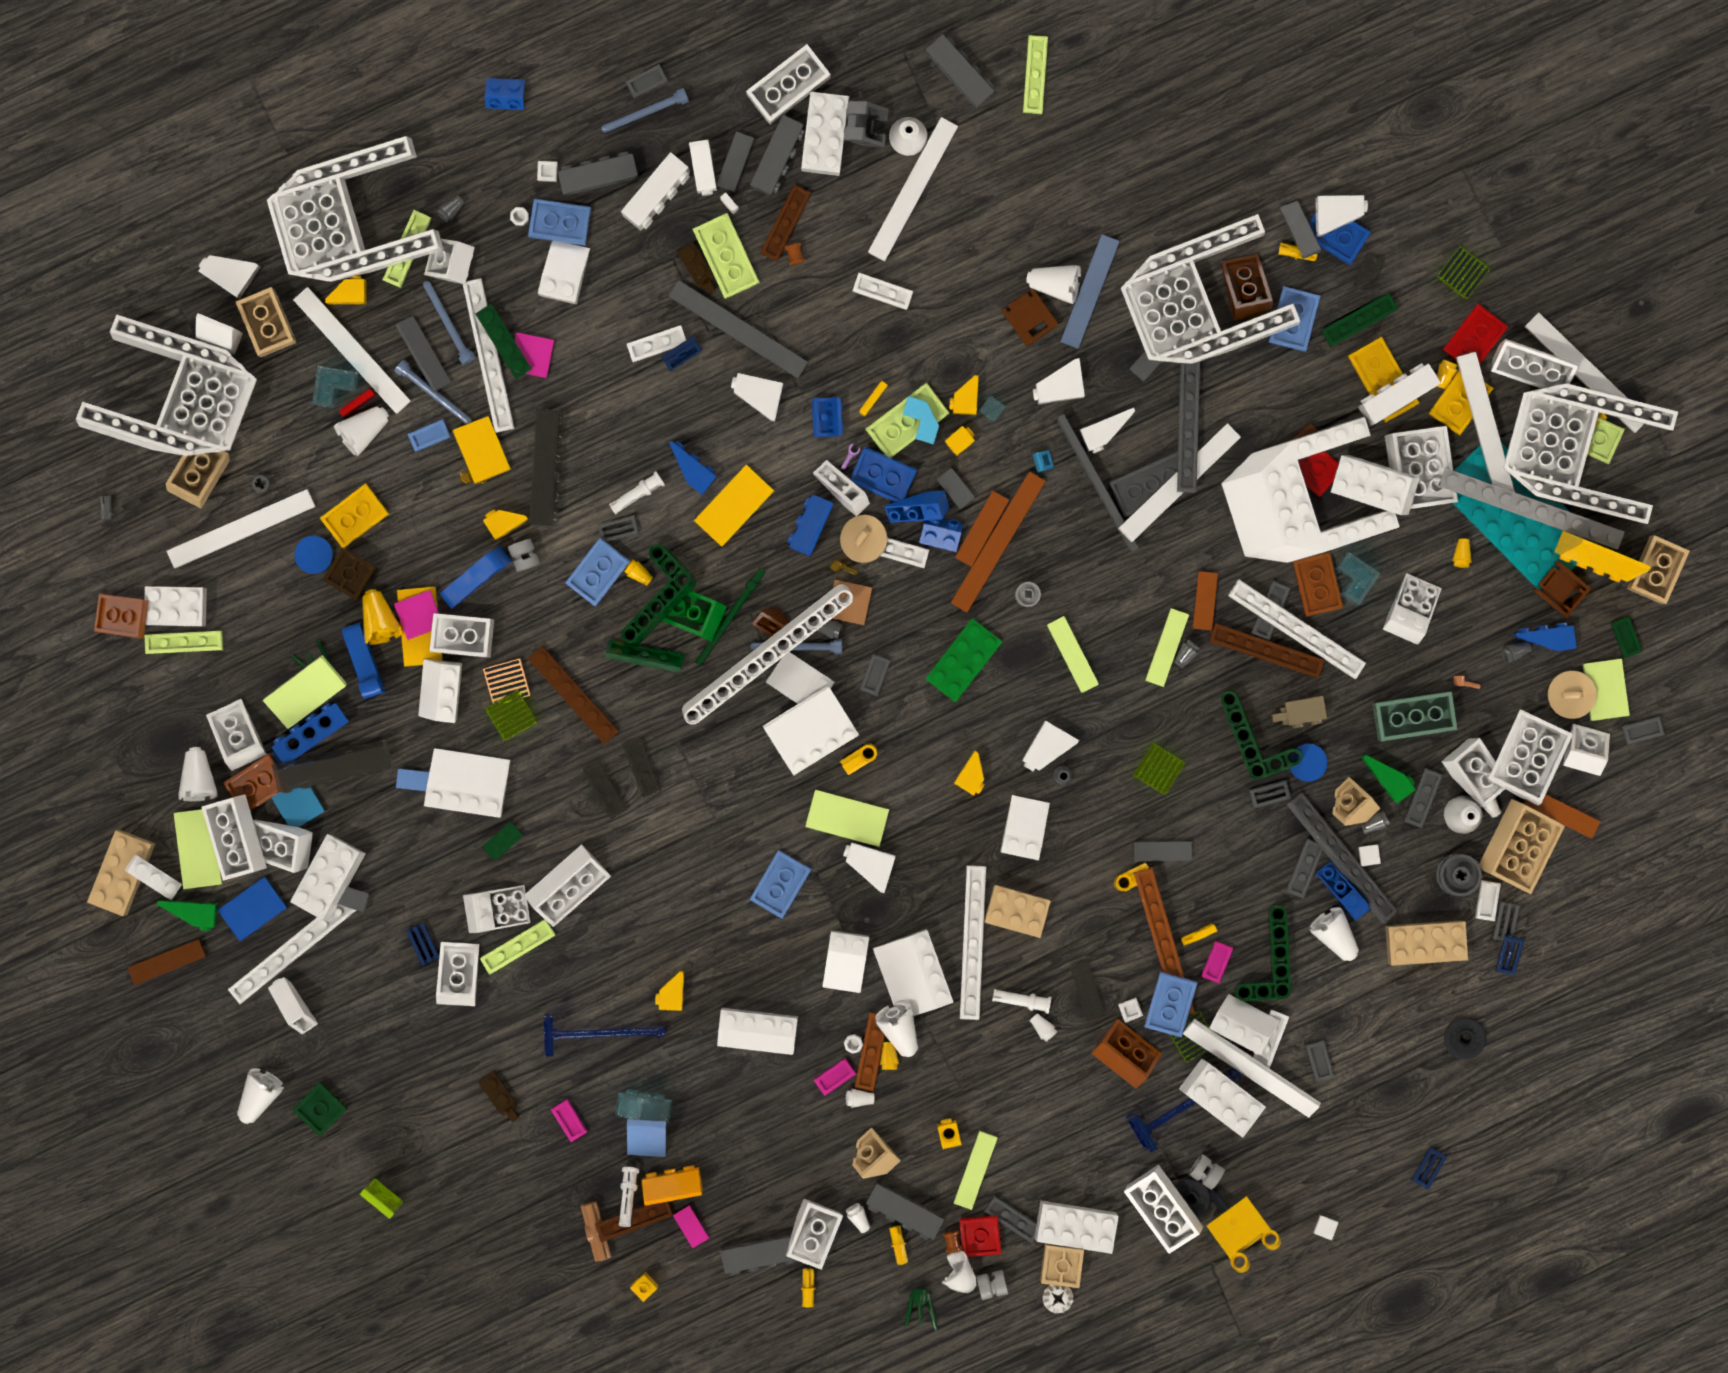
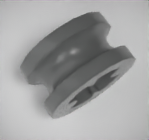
M258 475L252 480V487L257 492H265L270 487V480L265 475ZM259 478H261L262 481H266L264 489H261V487L256 486V483H258L257 480Z

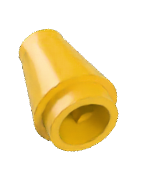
M1444 359L1442 364L1439 363L1437 378L1441 384L1437 385L1438 387L1446 389L1457 372V364Z
M1458 539L1452 560L1455 567L1468 568L1472 562L1470 540Z
M633 559L624 570L627 574L626 576L646 586L653 578L639 561L636 562Z
M891 1042L883 1043L880 1061L882 1070H896L897 1065H899L896 1048Z

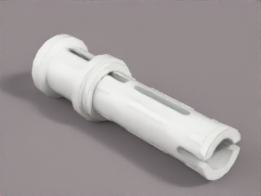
M657 471L653 472L654 475L646 480H641L634 489L610 503L609 505L613 512L617 514L639 498L651 495V492L658 487L665 486Z
M994 989L992 1001L1028 1007L1030 1011L1035 1009L1049 1014L1051 997H1038L1036 994L1028 996Z
M623 1167V1183L620 1185L623 1193L619 1226L631 1227L634 1191L638 1187L636 1185V1178L639 1169Z

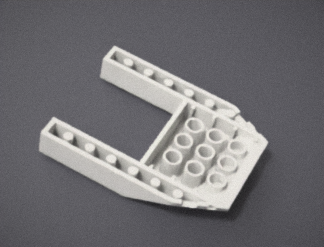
M405 136L297 170L275 194H272L267 199L288 274L332 282L370 273L444 250L439 231L434 229L365 250L345 180L416 158L411 138Z
M1258 214L1150 256L1121 287L1148 360L1193 364L1299 325L1300 319L1294 304L1221 331L1194 263L1264 236L1265 230Z
M116 315L110 330L113 340L181 361L157 425L82 402L76 417L78 425L151 450L184 456L231 450L257 379L225 349Z
M1567 383L1523 393L1503 468L1535 496L1648 524L1653 505L1579 487L1598 413L1673 431L1678 412Z
M1360 417L1254 452L1221 483L1245 557L1288 563L1400 527L1396 514L1383 510L1320 531L1301 473L1298 459L1371 436L1365 417Z

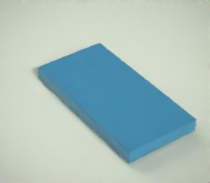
M275 752L272 753L291 786L272 797L286 823L289 826L300 827L325 812V809L296 762L293 760L285 766Z

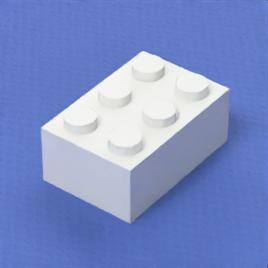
M145 586V600H149L146 625L206 626L207 588Z

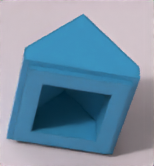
M1049 450L1032 454L1037 473L1054 468Z

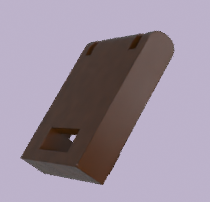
M1033 288L1029 290L1032 297L1025 292L1007 305L1010 312H1007L1004 307L1001 309L1026 347H1029L1058 327V323ZM1044 321L1047 328L1032 337L1029 331Z
M1556 561L1555 564L1558 569L1551 567L1538 583L1541 590L1534 588L1533 591L1563 617L1568 618L1591 588L1562 563ZM1576 589L1578 593L1568 606L1563 604L1572 591Z

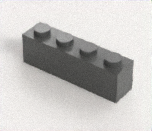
M942 34L926 49L925 53L968 101L978 109L994 94V85L988 79L984 80L980 76L981 71L976 65L971 66L967 60L969 58L962 50L958 52L954 47L956 45L949 36L945 37Z
M782 115L750 184L752 188L771 197L773 193L777 194L781 186L779 182L781 175H786L789 168L787 162L789 158H794L797 151L795 145L798 140H802L805 134V130H803L804 124Z
M622 152L617 154L618 157L610 159V156L599 158V162L591 163V161H585L580 163L578 167L573 168L572 165L562 167V171H558L563 195L569 196L639 179L633 154Z
M876 1181L866 1200L869 1210L875 1213L880 1211L886 1214L884 1216L886 1219L895 1222V1220L901 1222V1226L909 1231H912V1229L919 1232L918 1235L925 1240H929V1238L934 1240L944 1222L943 1216Z
M792 1234L721 1248L720 1252L725 1274L729 1273L730 1276L738 1275L742 1270L747 1269L749 1272L760 1270L761 1266L766 1265L767 1268L779 1266L778 1263L786 1262V1264L796 1263L797 1260L786 1256Z

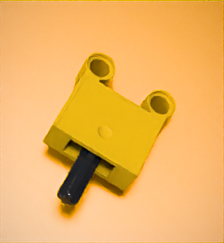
M1217 1188L1210 1190L1211 1200L1222 1215L1209 1223L1207 1228L1231 1259V1265L1237 1272L1244 1273L1249 1269L1250 1261L1241 1252L1260 1238H1262L1263 1244L1269 1250H1276L1280 1247V1236L1269 1228L1247 1196L1233 1207H1230ZM1269 1236L1276 1237L1274 1244H1267ZM1239 1258L1245 1259V1264L1242 1267H1236V1261Z

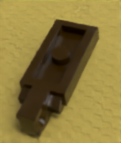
M694 242L677 251L695 284L699 288L704 286L709 295L715 292L711 284L714 280L713 274Z
M495 1071L478 1082L503 1117L507 1115L512 1123L519 1119L520 1116L515 1111L518 1107L516 1101Z

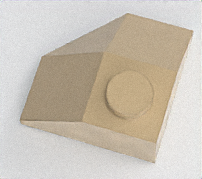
M1350 777L1335 790L1334 797L1336 802L1332 814L1345 826L1367 822L1380 809L1372 797Z
M870 1128L857 1140L856 1148L858 1150L852 1165L863 1179L887 1174L900 1162L897 1155L873 1128Z

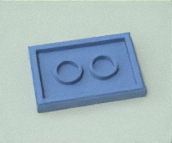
M534 199L528 237L586 246L591 207Z
M1283 286L1277 310L1294 304L1300 323L1271 335L1268 343L1306 352L1320 295Z
M600 537L565 583L596 607L631 561Z
M778 850L749 900L783 919L811 869Z
M1160 971L1144 1027L1182 1037L1197 981Z
M627 1119V1155L666 1157V1122Z

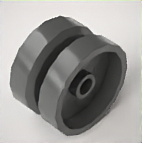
M1449 854L1437 864L1435 870V880L1439 888L1447 894L1459 897L1468 896L1475 892L1482 879L1481 868L1478 862L1464 854ZM1458 872H1459V873H1460V877H1459V878H1456V874H1458Z

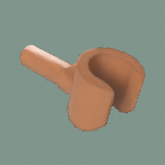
M1454 676L1455 686L1480 689V684L1465 682V676Z

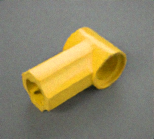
M865 744L842 759L840 763L847 774L850 775L873 761L877 756V748L873 744ZM871 748L874 751V756L871 758L865 757L863 750Z
M1143 863L1116 876L1114 879L1115 888L1119 891H1128L1137 886L1133 872L1149 868L1147 864ZM1122 877L1128 880V885L1125 888L1119 886V880Z

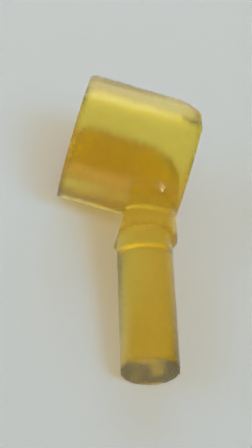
M470 472L460 474L462 483H474ZM487 479L479 483L487 484Z
M834 560L829 566L836 573L843 569L849 573L857 574V570L847 567L837 560Z

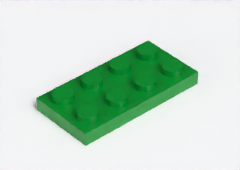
M971 619L925 679L956 702L1002 641L974 619Z

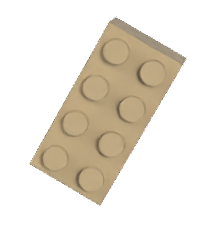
M116 830L87 903L121 916L128 915L141 881L126 872L125 868L135 854L148 862L155 843L125 831Z
M1465 921L1385 926L1388 964L1391 966L1468 960Z

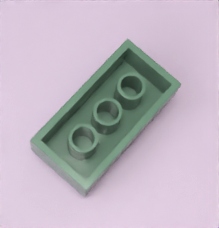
M1452 692L1372 703L1378 741L1457 730Z

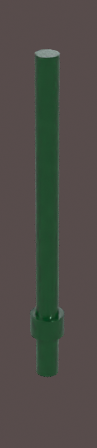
M759 567L752 579L747 581L745 584L746 588L718 627L712 642L709 641L696 659V664L699 666L703 664L751 592L755 591L759 586L758 582L766 571Z

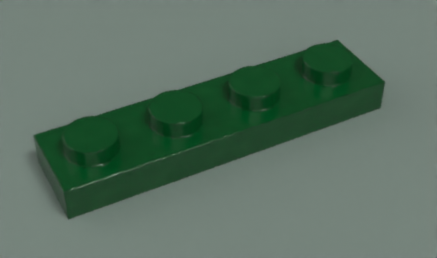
M1388 293L1323 329L1321 332L1331 348L1392 314L1398 308Z
M490 304L475 313L514 378L518 379L531 371L532 368L493 305Z
M609 639L605 658L680 673L684 654Z

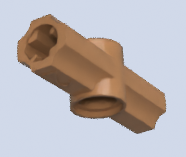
M597 1201L581 1205L585 1221V1232L588 1242L591 1244L595 1262L611 1258L608 1241L600 1242L594 1226L595 1223L602 1221Z

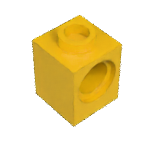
M962 426L946 439L945 443L958 456L975 441L973 439L975 435L968 427L965 429Z
M951 1118L941 1120V1124H937L942 1148L946 1149L961 1145L956 1120L952 1121ZM947 1128L954 1130V1135L950 1138L943 1135L944 1130Z
M645 1271L631 1284L630 1289L644 1302L657 1290L658 1284Z

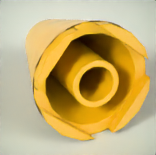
M376 589L366 591L362 597L365 643L369 642L370 645L389 642L390 637L394 635L395 638L401 636L403 633L402 628L382 593L376 591Z

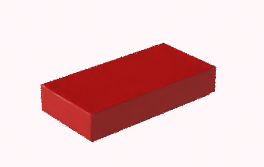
M368 389L341 408L340 414L346 418L376 397V394L373 390Z

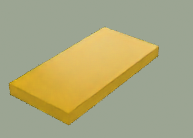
M1382 337L1348 356L1369 395H1378L1377 390L1387 384L1393 386L1395 384L1393 380L1403 375ZM1417 398L1384 418L1385 423L1418 405Z
M745 465L694 521L723 547L774 490Z
M436 587L397 590L398 602L431 590L438 609ZM400 621L403 632L401 637L404 667L423 665L424 659L443 661L442 653L430 652L432 631L407 640Z

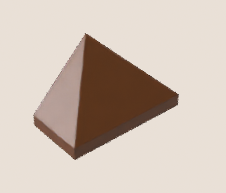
M775 608L761 610L753 619L751 625L772 637L789 622L780 609Z

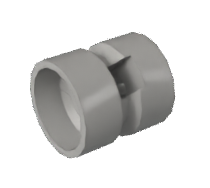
M531 538L508 546L511 557L515 558L513 563L517 572L540 564L537 554L533 553L535 548ZM527 554L528 558L523 560L521 556Z
M1032 582L1022 583L1015 591L1017 603L1024 607H1031L1037 604L1041 597L1039 587Z
M1202 1154L1193 1164L1189 1175L1196 1180H1202V1184L1212 1190L1222 1178L1225 1169L1217 1163L1212 1164V1160Z
M1003 1270L994 1271L990 1276L987 1273L976 1276L982 1300L990 1299L994 1294L998 1297L1008 1294Z

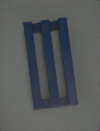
M694 336L661 356L668 369L672 371L700 353L702 349Z
M425 923L406 931L422 966L440 957ZM420 928H422L423 933H424V935H425V937H426V939H427V941H428V943H429V946H430V948H431V950H432V952H433V954H434L433 957L430 956L429 951H428V949H427V947H426V945H425V943H424V941H423V938H422V936H421V934H420V932H419V930H418V929H420ZM414 931L426 955V960H424L422 953L417 945V942L412 934V932Z
M1508 934L1504 935L1495 968L1496 972L1515 975L1524 938H1516V936H1509ZM1508 941H1511L1504 968H1501ZM1515 942H1517L1518 945L1512 968L1508 970Z
M1429 1147L1411 1180L1429 1190L1447 1156ZM1434 1153V1155H1433L1432 1159L1430 1160L1428 1166L1426 1167L1424 1173L1422 1174L1421 1178L1418 1180L1417 1178L1419 1177L1421 1171L1423 1170L1424 1166L1426 1165L1428 1159L1430 1158L1431 1154ZM1437 1157H1441L1427 1183H1423Z

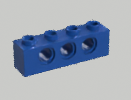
M329 702L321 708L322 713L317 716L315 713L305 719L306 724L301 727L298 724L290 729L291 734L286 738L282 735L273 741L275 745L272 748L285 766L349 722L336 703L332 705ZM323 716L331 719L329 727L321 726L320 719ZM307 727L315 730L313 738L305 737L304 730ZM291 738L299 741L297 749L289 748L288 741Z

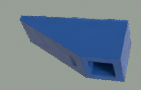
M670 441L669 444L686 482L701 495H704L717 478L714 475L716 471L708 465L702 466L699 463L701 459L695 454L691 453L688 455L684 451L686 447L678 441L675 444Z
M945 491L924 492L885 505L889 523L942 520L949 508Z
M1567 622L1556 624V628L1550 629L1548 625L1538 626L1536 631H1530V628L1518 629V633L1513 634V637L1552 651L1577 648L1574 625L1568 626Z
M1331 861L1316 873L1355 921L1370 910L1367 902Z

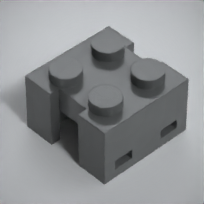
M848 101L846 109L848 125L844 128L843 140L865 147H884L886 135L873 133L874 121H888L889 109L867 101Z

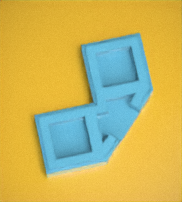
M908 396L902 415L920 420L915 439L934 444L939 425L926 401Z

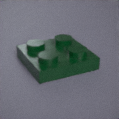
M319 1082L293 1111L320 1137L348 1108Z

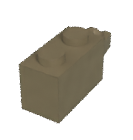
M1323 696L1283 702L1284 708H1280L1281 713L1271 714L1272 722L1283 721V725H1292V728L1304 727L1303 723L1311 722V725L1321 724L1323 719H1327Z

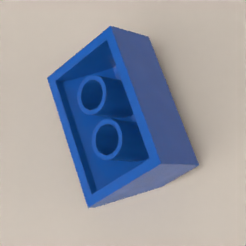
M812 495L811 498L807 497L803 506L806 509L804 515H799L795 524L798 526L796 533L792 532L787 543H790L789 548L811 557L834 503Z

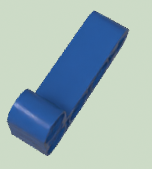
M501 546L494 548L440 593V596L453 609L495 573L512 562L511 558Z
M361 623L342 628V634L359 679L358 685L362 697L368 699L385 693L369 643H365L364 629Z

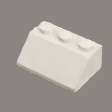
M424 659L418 716L434 721L456 722L462 663Z
M1228 994L1209 1029L1259 1055H1263L1280 1020Z

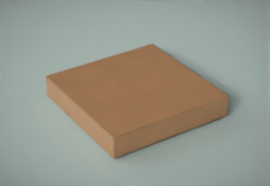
M835 580L833 588L840 584L846 585L853 595V601L832 619L864 625L872 588ZM841 593L839 598H845L847 593Z

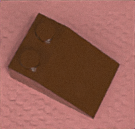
M1253 254L1221 261L1227 296L1234 321L1272 312L1273 299L1259 255Z

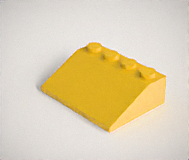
M1565 531L1562 532L1554 551L1560 554L1559 559L1569 563L1572 559L1577 561V566L1587 569V566L1592 567V572L1601 576L1607 573L1610 575L1609 579L1619 583L1620 580L1628 582L1649 571L1651 568L1649 565Z

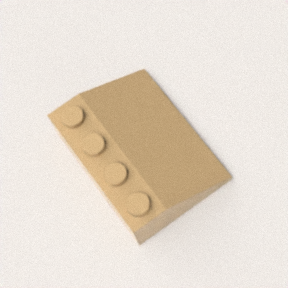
M1511 799L1479 866L1481 870L1532 894L1565 826L1527 805Z

